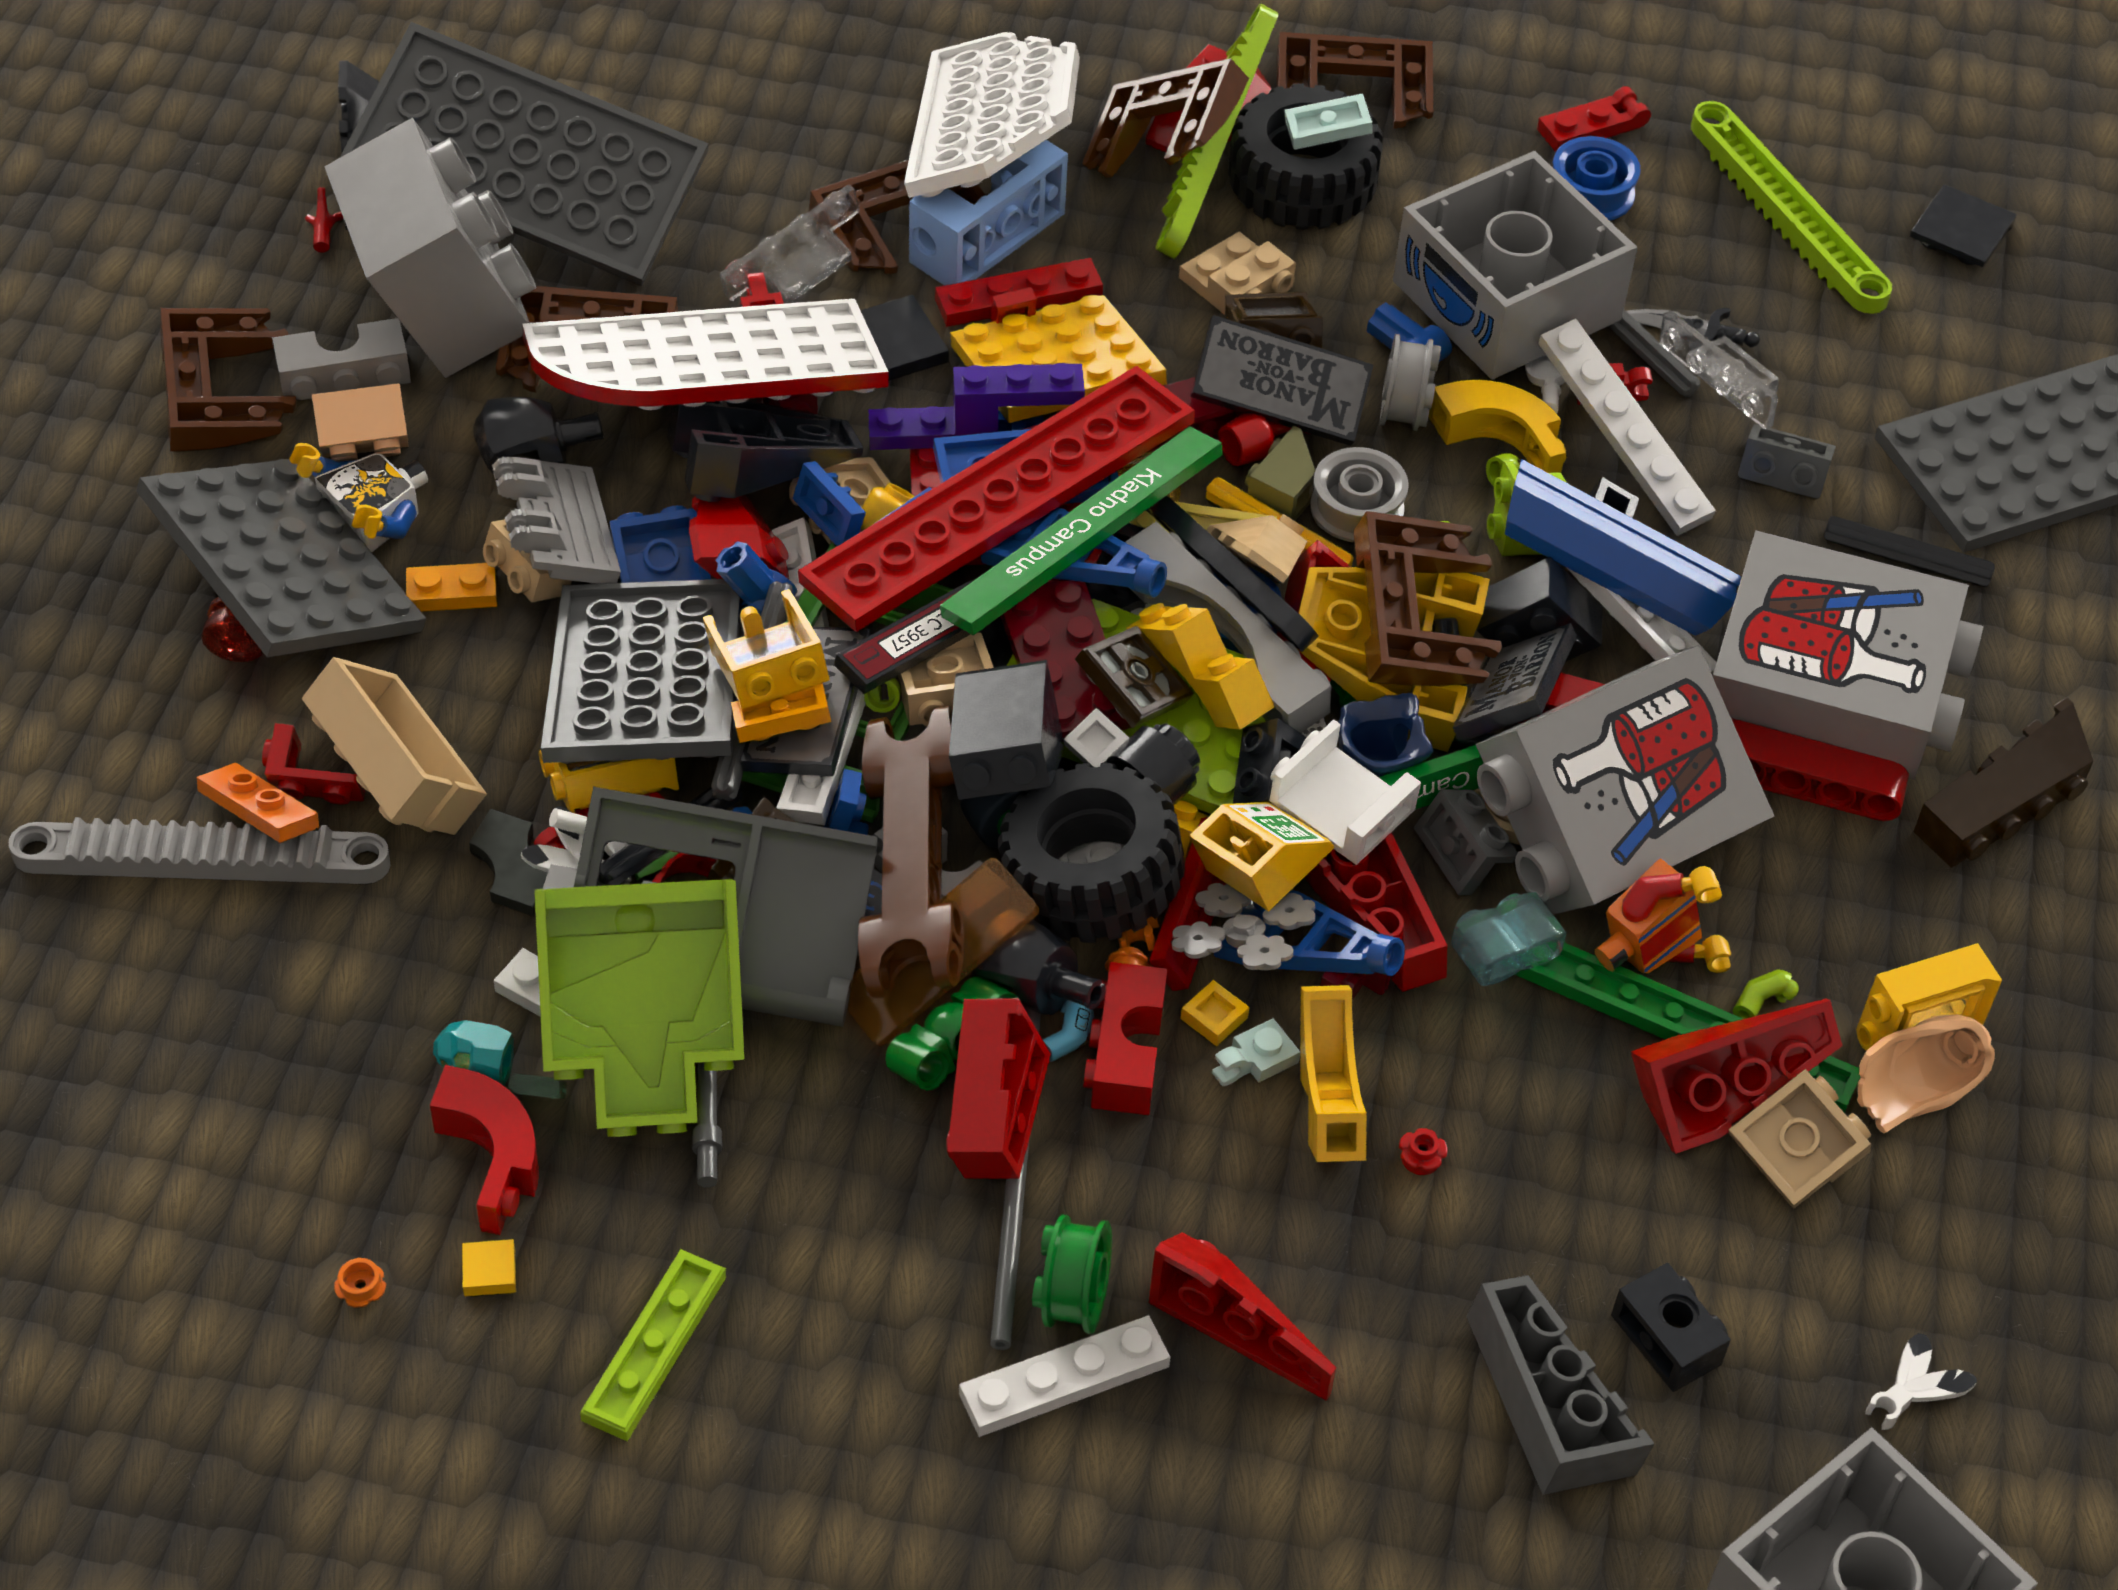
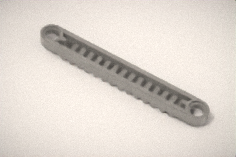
M75 817L73 823H26L13 831L9 838V850L14 864L21 871L32 874L368 884L381 880L388 873L391 866L388 844L384 838L369 832L332 831L327 825H321L318 831H310L279 843L249 823H246L243 828H237L232 822H227L224 828H219L214 822H208L205 827H199L194 821H189L186 827H183L175 820H170L167 826H162L157 820H151L149 825H142L137 819H132L129 825H124L119 819H113L111 824H105L100 818H94L91 824H87L81 818ZM33 841H42L47 844L46 848L37 854L30 855L22 852L23 848ZM366 851L374 852L378 855V858L368 865H360L353 861L354 857L359 853Z

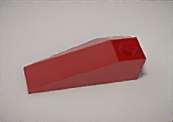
M1183 1232L1158 1244L1154 1251L1149 1304L1327 1401L1332 1392L1336 1367L1226 1255L1220 1253L1210 1242L1201 1239L1196 1240Z

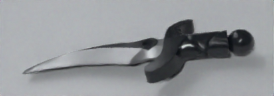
M1730 308L1717 309L1712 313L1709 321L1703 320L1697 315L1684 316L1669 310L1639 309L1626 311L1639 324L1665 329L1679 335L1694 334L1703 336L1700 340L1693 342L1692 352L1705 351L1712 347L1716 340L1741 346L1745 343L1748 347H1755L1760 342V336L1754 331L1747 333V330L1720 324L1722 320L1729 318Z

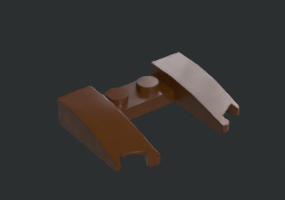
M1279 32L1277 87L1283 86L1286 89L1291 88L1292 84H1304V87L1314 88V84L1317 85V73L1390 77L1393 129L1405 127L1406 122L1420 117L1431 119L1433 117V41Z
M1230 58L1114 85L1082 164L1089 170L1099 166L1097 171L1102 176L1112 178L1137 146L1153 116L1183 110L1164 157V160L1170 166L1175 164L1184 155L1199 146H1204L1224 125L1239 102L1249 77Z
M909 160L810 192L809 213L835 252L852 271L858 272L859 268L884 269L886 274L897 273L898 265L870 217L908 205L909 201L914 198H909L904 185ZM979 184L967 188L960 185L948 188L973 205L982 196H985Z
M536 286V289L520 297L530 323L678 312L677 297ZM523 336L499 348L496 373L499 376L508 373L522 380L524 389L536 393L540 377L531 368Z
M161 308L160 334L162 359L165 369L170 452L206 450L239 445L282 432L283 423L279 421L284 413L294 412L296 409V396L212 397L208 359L241 356L274 349L273 337L289 335L285 328L269 331L264 325L271 315V311L268 308Z
M1366 511L1353 531L1357 568H1365L1371 635L1364 644L1368 682L1412 686L1484 683L1490 673L1480 669V666L1485 656L1496 658L1502 648L1501 641L1420 630L1414 573L1488 572L1492 566L1489 555L1472 556L1462 541L1472 533L1471 526Z

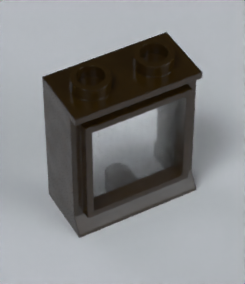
M1307 292L1225 295V319L1322 348L1323 317L1316 314L1308 301Z

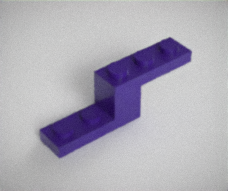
M1082 363L953 367L954 407L931 406L927 408L868 409L870 450L933 448L934 438L998 432V407L1072 405L1085 397Z

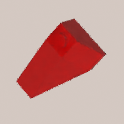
M746 495L737 498L721 497V500L717 502L703 501L696 497L692 499V507L697 512V516L689 522V534L694 561L715 579H723L716 571L718 565L715 560L724 548H728L738 541L747 543L769 569L775 570L789 579L786 563L789 555L785 545L774 535Z
M1826 998L1674 1036L1633 1050L1631 1055L1642 1095L1671 1151L1677 1154L1722 1138L1729 1132L1732 1125L1744 1115L1757 1108L1803 1070L1806 1069L1809 1072L1843 1045L1831 1001Z

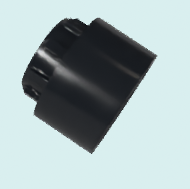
M1156 724L1153 728L1148 726L1140 727L1107 758V763L1115 764L1117 769L1122 771L1125 767L1140 772L1142 779L1146 776L1161 786L1162 792L1166 793L1173 805H1175L1195 787L1200 757L1193 744L1178 729L1169 724Z

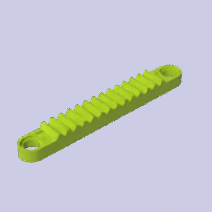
M1262 3L1253 12L1244 32L1240 34L1226 53V59L1231 58L1249 77L1241 98L1227 121L1204 146L1197 147L1183 158V165L1177 172L1178 177L1172 184L1173 190L1167 196L1168 202L1162 208V212L1167 219L1155 249L1172 259H1175L1180 253L1192 230L1276 23L1278 12Z
M1706 101L1698 104L1694 109L1691 130L1710 151L1711 161H1719L1720 171H1728L1729 181L1736 180L1739 191L1745 189L1746 199L1748 201L1754 199L1755 209L1757 211L1763 209L1764 219H1772L1773 229H1781L1784 240L1790 238L1791 248L1793 250L1799 248L1800 258L1802 260L1808 258L1811 270L1818 269V278L1820 280L1827 279L1829 290L1836 288L1852 307L1863 313L1874 314L1885 310L1892 292V284L1884 273L1730 108L1715 101ZM1703 119H1714L1719 121L1720 124H1710ZM1861 289L1874 290L1879 293V296H1869L1861 292Z

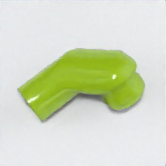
M1780 969L1751 979L1747 982L1735 1004L1733 1014L1743 1019L1757 1016L1764 1001L1772 996H1775L1782 1003H1785L1787 1000L1791 1001L1798 993V983L1791 979V973Z

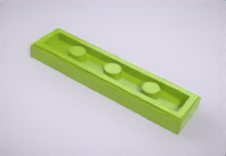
M680 1249L580 1411L582 1422L625 1441L629 1440L725 1281L726 1268Z

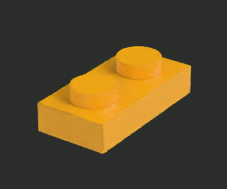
M487 563L406 568V596L421 612L497 607L496 567H490Z
M823 683L743 710L740 708L739 701L731 702L740 743L752 740L762 741L773 735L795 730H809L820 724L831 722Z

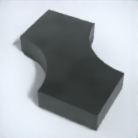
M490 809L469 842L470 853L486 862L495 875L494 883L490 890L491 902L534 916L536 914L534 891L535 889L543 888L548 872L531 867L521 858L522 850L531 844L534 833L533 824Z

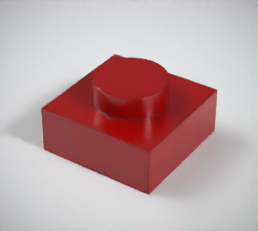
M1032 288L1008 291L992 296L991 322L1003 323V318L1010 314L1036 315L1037 298Z

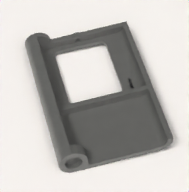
M593 787L574 887L597 886L604 848L609 842L613 841L733 863L735 866L734 880H736L742 1009L844 1026L858 955L859 919L865 916L878 837Z

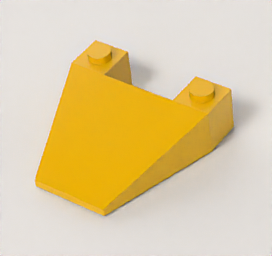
M1310 567L1298 613L1309 623L1319 637L1301 653L1357 701H1373L1383 696L1399 695L1408 692L1416 695L1419 700L1418 715L1424 720L1425 733L1432 747L1448 752L1456 735L1452 727L1465 703L1468 687L1462 685L1412 686L1368 682L1364 643L1371 635L1365 568ZM1414 573L1420 630L1433 632L1434 620L1453 617L1458 621L1459 636L1473 637L1483 615L1490 579L1470 573ZM1409 730V732H1408L1407 741H1408L1409 738H1410V730Z

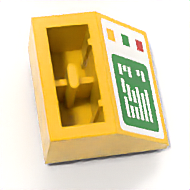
M1270 802L1222 804L1189 835L1207 871L1268 912L1335 848L1330 840Z

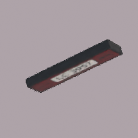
M972 581L964 583L836 654L834 666L863 694H866L969 636L968 632L941 617L940 604Z

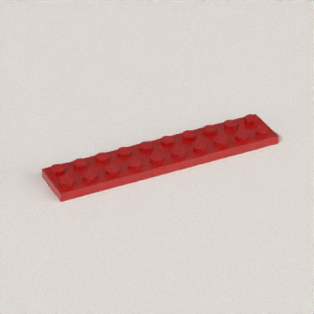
M1136 365L798 570L799 583L857 632L1192 425L1195 419V410Z

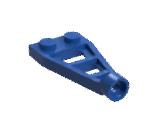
M1059 507L983 553L981 555V562L995 566L1069 512ZM1111 535L1054 578L1129 587L1138 593L1156 597L1165 585L1167 566L1164 562L1150 559L1148 554ZM1095 549H1100L1113 556L1107 565L1084 562Z
M1294 890L1289 892L1301 895L1303 900L1315 902V921L1310 924L1312 929L1300 944L1292 946L1294 956L1288 961L1281 962V966L1277 969L1373 974L1377 972L1388 976H1393L1399 971L1405 955L1404 943L1400 938L1377 934L1301 892ZM1251 900L1248 906L1242 907L1240 914L1253 915L1263 920L1265 909ZM1265 923L1264 935L1268 938L1276 935L1279 936L1284 929L1277 925ZM1333 933L1350 939L1341 952L1319 951ZM1226 939L1222 941V949L1214 952L1215 957L1243 965V959L1237 955V948L1229 945Z

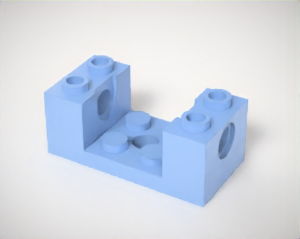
M1048 140L1043 141L993 174L991 177V193L982 196L974 205L948 188L933 197L915 196L909 201V263L944 286L976 280L1065 214L1068 153Z

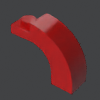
M445 1065L430 1103L434 1133L473 1141L485 1148L493 1157L476 1206L480 1230L500 1235L506 1218H513L516 1214L520 1194L535 1197L539 1164L533 1126L522 1103L501 1083L475 1071Z

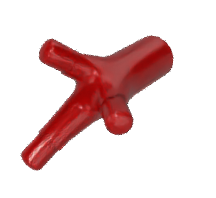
M319 187L317 189L316 217L307 215L305 220L314 227V250L317 252H327L330 248L331 229L336 222L344 218L341 211L332 215L329 214L326 189Z

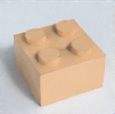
M400 383L311 394L322 457H331L335 461L357 460V453L371 451L382 454L384 457L401 454L400 448L409 447Z

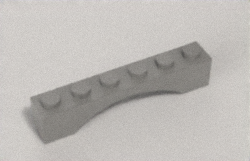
M1156 521L1125 541V543L1148 554L1150 559L1164 562L1167 566L1166 582L1158 596L1151 597L1132 590L1144 603H1163L1164 606L1169 607L1187 604L1189 608H1208L1217 630L1230 639L1241 654H1243L1244 658L1254 659L1275 706L1262 715L1265 720L1269 721L1279 718L1302 733L1330 713L1331 684L1326 675L1319 669L1313 670L1301 658L1299 651L1291 642H1284L1272 631L1270 624L1264 616L1259 613L1254 614L1243 603L1240 595L1233 587L1224 586L1214 576L1212 569L1204 560H1197L1187 551L1177 534L1173 532L1168 533Z

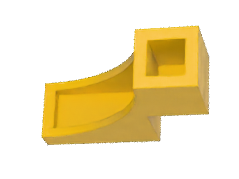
M1158 603L1142 610L1139 613L1140 619L1126 627L1129 629L1138 626L1161 655L1181 673L1205 705L1216 727L1241 730L1275 707L1254 659L1234 657L1232 654L1227 653L1208 608H1189L1187 604L1169 607L1164 606L1163 603Z
M1349 985L1301 986L1300 1081L1308 1095V1145L1316 1162L1366 1161L1367 1113L1362 1102L1357 1077L1353 1038L1352 989Z

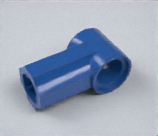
M1388 303L1379 306L1368 321L1367 332L1390 349L1392 348L1396 333L1400 334L1401 341L1426 345L1428 339H1433V345L1441 346L1439 362L1450 356L1452 352L1450 339L1440 327L1429 325L1423 328Z
M737 541L734 545L724 548L715 560L718 565L717 573L743 600L740 604L741 610L752 606L757 609L761 616L769 585L774 581L790 583L793 587L792 593L794 596L798 592L795 585L788 578L775 570L769 569L747 543Z

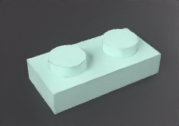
M1363 94L1285 110V122L1294 150L1372 134V120Z

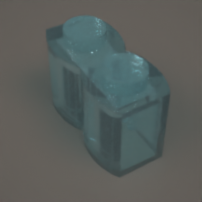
M1528 892L1521 895L1515 893L1505 897L1497 905V908H1488L1481 911L1474 909L1461 916L1455 925L1451 945L1481 986H1488L1499 983L1520 970L1543 965L1560 955L1567 933L1536 892Z

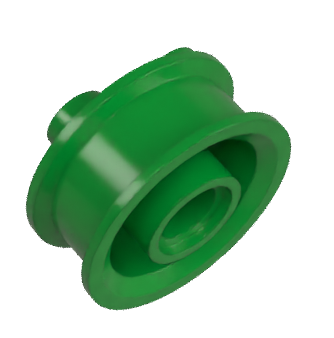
M1061 1214L1055 1226L1046 1225L1043 1231L1041 1255L1046 1256L1043 1277L1037 1276L1035 1280L1032 1305L1033 1307L1041 1308L1042 1321L1045 1327L1052 1328L1057 1321L1082 1324L1084 1332L1092 1334L1100 1321L1108 1288L1112 1256L1111 1224L1106 1220H1101L1097 1227L1074 1224L1071 1222L1069 1215Z

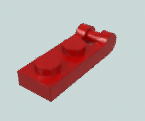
M1624 86L1619 88L1612 96L1539 117L1537 130L1556 152L1561 145L1575 138L1586 136L1609 138L1641 128L1650 120L1651 112L1645 104L1637 102V95L1630 87Z

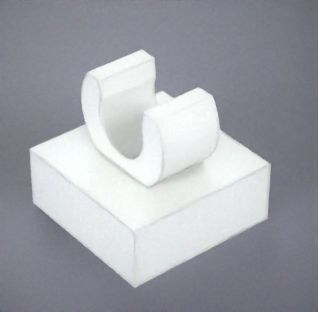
M1096 708L1064 738V745L1083 763H1089L1090 767H1100L1101 763H1107V758L1129 737Z

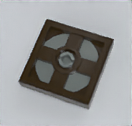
M1138 626L1129 628L1082 649L1075 658L1076 662L1086 672L1090 681L1097 685L1115 707L1117 713L1132 728L1185 704L1194 694Z

